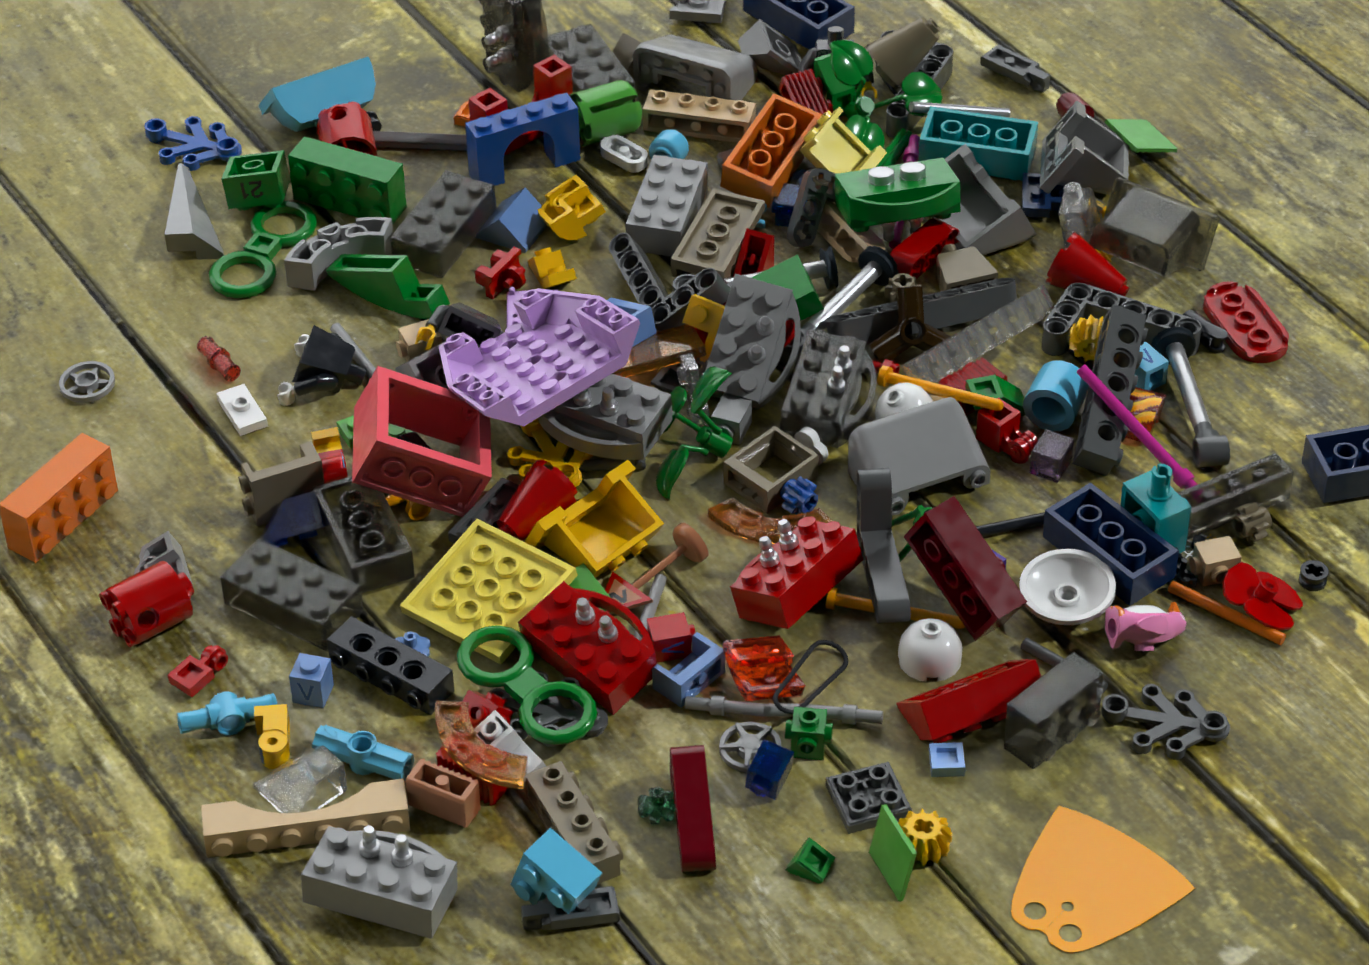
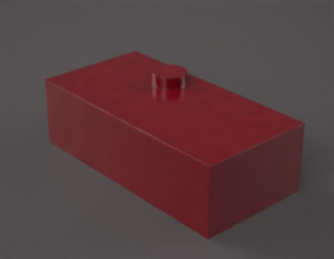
M955 496L925 512L904 535L912 550L975 641L1006 623L1027 603V600L1005 570L1003 561L991 550Z

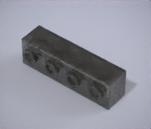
M1275 453L1178 492L1191 506L1187 540L1192 539L1195 535L1204 534L1233 522V518L1239 515L1236 509L1245 504L1256 502L1258 507L1264 506L1267 508L1289 499L1294 471Z

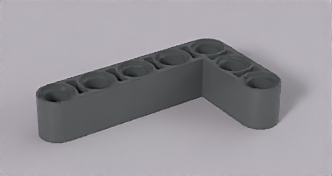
M895 30L886 31V32H884V33L881 34V37H883V36H885V35H887V34H889V33H891V32H893V31H895ZM936 42L913 72L927 74L942 89L952 75L953 48ZM902 87L896 96L904 94ZM905 99L889 104L886 109L885 131L890 138H894L902 128L912 131L921 119V117L908 113L905 107Z
M619 233L609 243V251L639 304L651 306L656 330L665 339H675L692 327L682 322L691 295L697 294L719 304L725 303L728 299L731 287L713 268H706L700 271L675 291L668 294L647 255L628 233Z
M1084 283L1069 285L1043 324L1041 347L1046 354L1051 356H1060L1069 349L1070 329L1074 323H1077L1080 317L1088 319L1091 314L1097 319L1102 316L1104 318L1113 304L1146 315L1144 328L1148 329V333L1144 342H1147L1149 345H1151L1153 338L1166 328L1184 327L1193 333L1196 341V348L1191 355L1193 356L1199 350L1202 328L1201 323L1194 318Z
M890 469L857 470V538L863 557L862 563L877 624L910 621L909 595L892 533V480Z

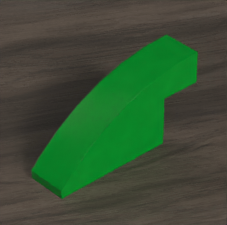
M341 254L326 270L332 279L356 295L384 309L402 315L429 319L438 306L450 304L442 284L419 283L407 255Z

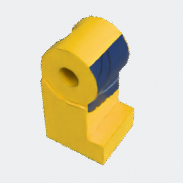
M287 704L254 706L257 735H261L258 740L261 762L269 769L282 768L289 762L290 758Z

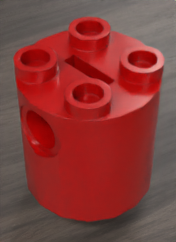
M352 101L345 104H337L319 113L317 131L320 141L377 156L371 119L359 103Z
M163 560L99 593L101 603L111 613L112 619L109 620V625L113 633L117 637L122 635L129 647L136 646L193 615L190 599L191 595L194 594V589L189 578L184 572L177 574Z

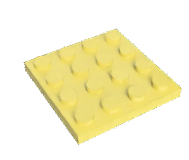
M476 519L400 604V608L403 614L461 644L470 633L487 626L500 625L514 628L520 632L518 621L563 581L570 585L578 575L575 567ZM493 640L480 644L474 651L501 665L516 646L506 641Z

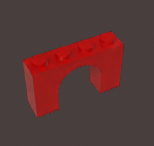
M555 54L533 65L534 95L531 102H537L558 94L568 93L569 95L573 93L572 67ZM488 88L468 98L470 121L508 109L507 99L492 88ZM534 130L519 135L509 144L504 156L543 136V131Z

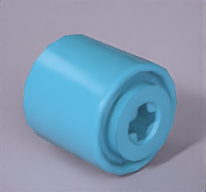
M1053 360L1045 363L1039 369L1023 402L1025 415L1033 424L1041 429L1059 432L1068 429L1072 425L1087 396L1089 387L1076 373L1079 369L1077 366L1063 360Z

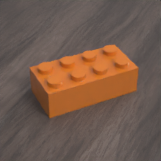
M773 93L722 165L720 187L739 195L764 200L767 208L770 209L792 177V174L805 158L799 151L806 142L803 137L813 127H819L820 124L817 120L822 114Z
M81 433L0 502V515L8 549L36 563L67 535H70L78 525L90 517L102 504L114 496L118 491L110 446Z

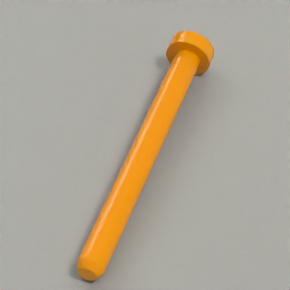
M885 365L880 368L877 377V384L886 388L890 384L895 385L908 382L921 386L928 394L943 398H955L959 402L1000 411L1004 406L1000 399L894 373L892 367Z
M835 587L828 592L826 609L834 610L835 606L874 613L871 599L838 593V588ZM910 607V620L940 619L949 623L953 628H965L957 615Z

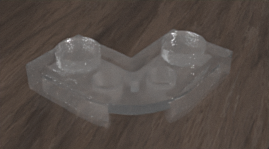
M692 353L680 355L681 367L677 368V375L680 385H684L687 392L688 418L701 428L703 426L709 427L698 414L691 412V403L694 400L692 393L700 379L696 361ZM706 403L705 406L702 408V411L710 418L708 405Z

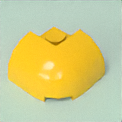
M577 175L572 176L545 195V203L541 208L537 209L542 220L558 237L566 240H578L586 237L587 235L583 227L595 222L599 216L606 213L602 203L591 194L588 186Z

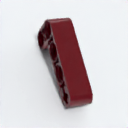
M704 745L670 747L671 789L674 793L681 872L716 870V854Z

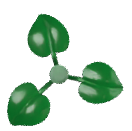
M837 40L829 43L832 70L838 81L847 86H854L860 82L855 94L852 95L853 101L845 107V115L848 118L845 126L870 151L879 145L884 148L885 144L884 134L880 126L876 123H870L869 116L873 114L875 109L905 99V107L908 113L922 117L927 116V113H913L909 111L911 101L942 102L941 89L930 76L922 72H912L903 79L902 90L904 94L878 103H874L867 96H860L866 83L864 76L869 75L873 71V61L869 52L863 46L853 41Z
M715 366L708 368L693 390L692 398L694 400L691 403V412L698 414L709 427L703 426L701 428L679 414L687 400V392L684 388L678 386L671 392L673 420L664 432L670 428L676 418L698 432L696 442L699 443L700 447L682 444L678 450L672 449L663 460L657 472L656 486L659 493L668 500H670L672 487L687 462L689 451L699 452L705 456L710 452L719 458H723L731 448L733 438L722 432V428L716 426L702 411V408L713 393L732 374L728 370Z

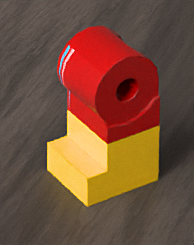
M338 427L311 432L312 444L322 460L324 484L329 485L335 482L348 481L347 467Z

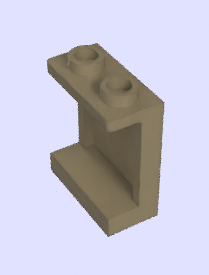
M311 441L300 444L301 458L256 472L251 470L248 462L241 464L243 475L239 476L238 479L241 490L246 495V498L242 499V505L247 516L252 515L257 526L327 505L322 460Z

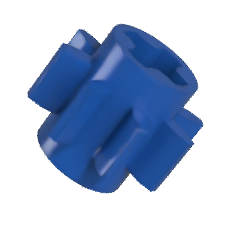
M801 476L797 480H788L780 492L781 498L785 500L782 508L791 514L795 513L797 516H800L802 512L804 514L810 513L818 502V495L813 492L817 485Z

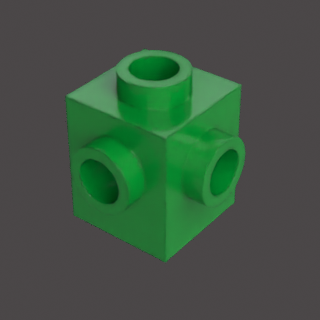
M794 707L793 719H786L785 739L791 740L790 758L824 760L825 744L832 742L833 723H827V709Z

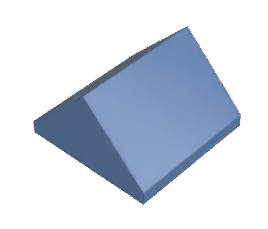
M525 187L500 203L477 231L476 238L510 249L517 247L521 249V252L526 253L548 226L542 220L537 210L542 205Z

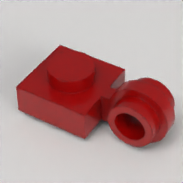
M209 645L203 650L200 660L189 655L167 675L169 683L190 697H194L215 678L213 671H220L226 666L228 655L225 649L219 645Z

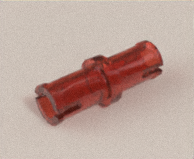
M204 336L198 341L197 350L207 358V363L212 369L218 370L226 381H234L239 377L240 367L230 359V353L225 348L219 347L210 336L209 338Z

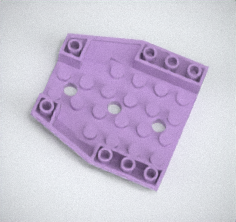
M537 288L524 292L520 299L513 302L522 322L509 326L503 334L496 338L485 340L478 348L475 339L464 332L456 333L449 336L445 343L438 346L447 386L452 393L484 416L524 427L626 366L640 321L601 296Z

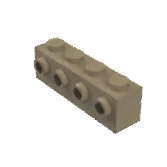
M562 761L525 774L526 797L546 830L552 828L602 872L597 884L620 876V860H623L621 847L616 840L612 841L608 836V829L603 818L596 817L589 796L587 794L583 795L579 790V783L574 772H568Z

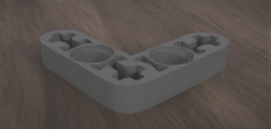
M823 168L810 169L804 173L787 230V239L792 246L798 248L807 247L814 242L826 200L835 203L836 173ZM817 176V180L829 183L827 186H815L816 183L812 181V177ZM807 200H810L815 207L811 216L805 214L803 210V205ZM800 219H801V220H804V221H810V224H805V222H800ZM797 230H802V233L806 235L805 239H800V236L797 235Z

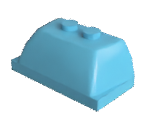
M365 57L271 88L260 102L259 108L262 115L271 113L282 125L295 132L315 126L317 128L318 115L322 110L352 101L359 103L361 108H364L373 99L376 85L373 66L369 57Z

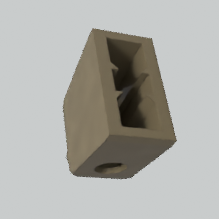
M948 244L941 249V253L936 258V279L940 291L998 279L997 270L975 247L957 249L954 244Z

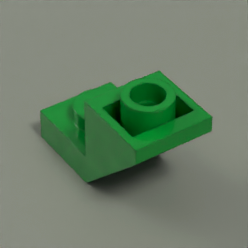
M831 53L815 58V77L821 79L823 89L827 93V99L832 103L833 111L841 107L844 111L839 117L844 116L846 105L853 101L852 95L855 94V86L844 85L835 77L831 65Z
M997 375L966 380V391L992 398H1000L1021 412L1020 416H1025L1023 409L1024 396L1020 388ZM972 405L974 410L983 409L982 407Z

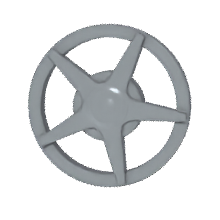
M86 361L75 364L65 370L59 379L60 391L64 398L80 403H94L95 400L106 396L115 386V376L111 367L98 361ZM94 368L92 371H83L75 374V372L83 369ZM100 370L105 371L110 376V379H99L98 374ZM68 378L75 381L73 387L65 389V382ZM104 387L100 391L93 393V391H95L97 388ZM80 392H82V393H87V395H76V394H77V393H80Z
M737 722L721 736L719 752L722 760L729 767L737 771L747 773L760 772L770 768L778 761L781 754V740L771 726L758 722ZM745 730H757L761 732L755 735L748 734ZM738 732L740 738L737 742L725 744L733 734ZM768 735L775 742L776 750L763 744V740ZM737 751L738 755L745 759L744 764L736 762L726 752ZM762 754L771 756L762 763L749 765L751 760L758 759Z

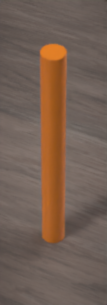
M1174 580L1168 587L1169 593L1280 646L1285 641V633L1266 627L1251 617Z

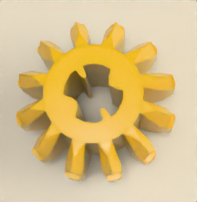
M1090 314L1088 319L1080 317L1077 323L1073 324L1069 334V349L1074 351L1075 357H1084L1085 362L1088 360L1094 361L1103 316L1097 319Z
M923 808L918 814L908 811L906 818H899L898 823L906 836L909 837L917 852L915 861H921L923 866L929 860L938 864L941 857L947 856L950 850V842H952L951 828L948 827L947 818H938L936 810L930 814L925 813Z

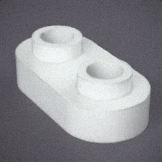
M612 135L601 140L600 151L602 157L624 170L637 173L648 166L647 151L619 135Z

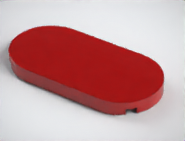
M1227 281L1217 283L1207 290L1203 302L1204 313L1214 325L1227 331L1228 336L1225 342L1238 357L1253 363H1270L1279 360L1286 354L1289 334L1255 289L1248 285H1245L1244 288L1238 286V282Z

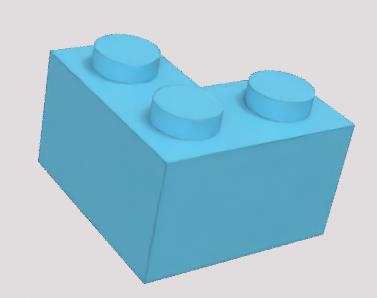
M549 828L523 853L510 885L521 899L529 901L531 904H538L537 902L545 899L547 895L548 900L555 907L562 908L567 914H570L595 889L602 872L552 828Z

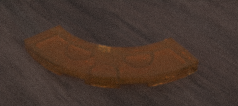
M734 497L708 509V517L724 530L755 542H759L761 537L767 536L772 544L779 542L781 538V532L778 529V522L780 520H788L792 531L798 526L797 522L800 519L808 516L814 517L816 521L832 522L820 508L797 515H783L782 519L765 517L762 512L743 505Z
M436 701V728L439 739L449 756L464 770L484 781L499 786L524 789L528 766L527 756L508 753L483 743L476 735V731L471 724L469 702Z

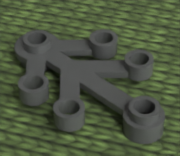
M536 671L548 682V675L545 672ZM567 677L562 680L579 686V681L573 677ZM495 688L489 691L506 700L503 706L512 711L519 712L520 704L510 697L504 689ZM554 696L542 700L544 704L539 703L534 708L532 715L537 716L534 718L535 721L544 728L560 730L575 725L582 718L584 711L580 704L572 698L562 696L565 699H569L576 710L564 708L558 698ZM596 707L597 717L593 728L585 735L587 737L601 735L608 725V715L599 707ZM519 718L510 721V725L522 740L528 737V734L520 724ZM559 721L569 722L561 727L553 725ZM542 743L543 745H545V746H547V747L556 746V745H551V744Z
M1155 684L1145 685L1142 688V702L1148 706H1156L1160 712L1128 707L1129 704L1126 698L1118 694L1107 695L1102 701L1101 714L1105 721L1110 724H1119L1126 719L1158 725L1148 731L1134 734L1132 748L1139 754L1149 753L1152 749V743L1181 729L1191 731L1180 738H1169L1166 742L1165 754L1173 760L1183 758L1187 748L1203 740L1217 742L1224 740L1229 735L1230 724L1226 716L1219 711H1206L1194 699V694L1186 689L1178 690L1175 693L1173 705L1162 694L1159 686ZM1179 711H1189L1193 717L1183 716Z

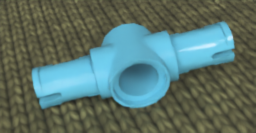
M229 691L218 693L210 700L209 704L205 705V708L177 713L179 731L181 734L194 730L210 728V730L218 729V732L223 735H234L240 732L245 727V724L250 722V719L254 718V706L277 705L275 694L271 693L261 697L246 699L245 697L237 698L236 694Z

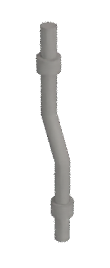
M712 695L711 698L686 696L685 709L710 711V715L724 716L725 713L763 717L793 716L781 712L774 703L726 700L725 696ZM802 703L780 704L786 709L794 710V707H799ZM808 704L806 708L827 709V719L842 720L843 724L856 725L857 722L882 724L883 711L858 709V705L844 704L843 707Z

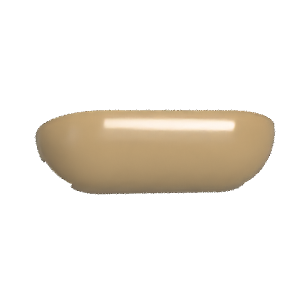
M826 200L817 231L845 260L859 263V254L868 246H877L885 250L884 242L870 228L865 232L854 231L849 227L835 203ZM811 202V215L813 214L814 208H815V207H814V204H813L812 202Z

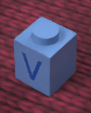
M299 653L289 675L293 703L324 708L334 686L331 658Z

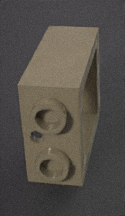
M774 426L723 462L724 484L768 514L785 501L781 498L780 492L788 480H797L801 476L812 482L818 478L819 455L811 448H807L795 440L790 434ZM775 455L792 466L793 469L772 483L754 471V469Z

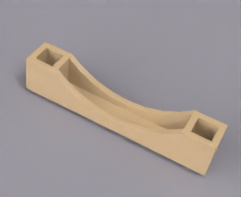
M404 778L369 783L358 793L342 802L308 812H267L248 807L237 801L201 805L203 837L207 858L319 843L328 826L343 828L346 831L364 830L366 826H373L377 831L392 833L410 831Z

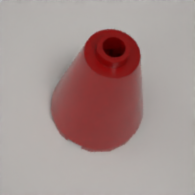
M1073 233L1066 240L1071 243L1070 246L1059 250L1047 273V276L1050 277L1046 280L1048 284L1065 290L1073 283H1084L1122 296H1126L1129 291V287L1126 286L1128 280L1077 233Z
M537 459L531 465L497 520L499 530L521 541L528 537L537 521L559 506L565 510L580 500V498L575 499L574 497L578 491L570 479L555 466L551 470L544 465L547 463L545 460Z

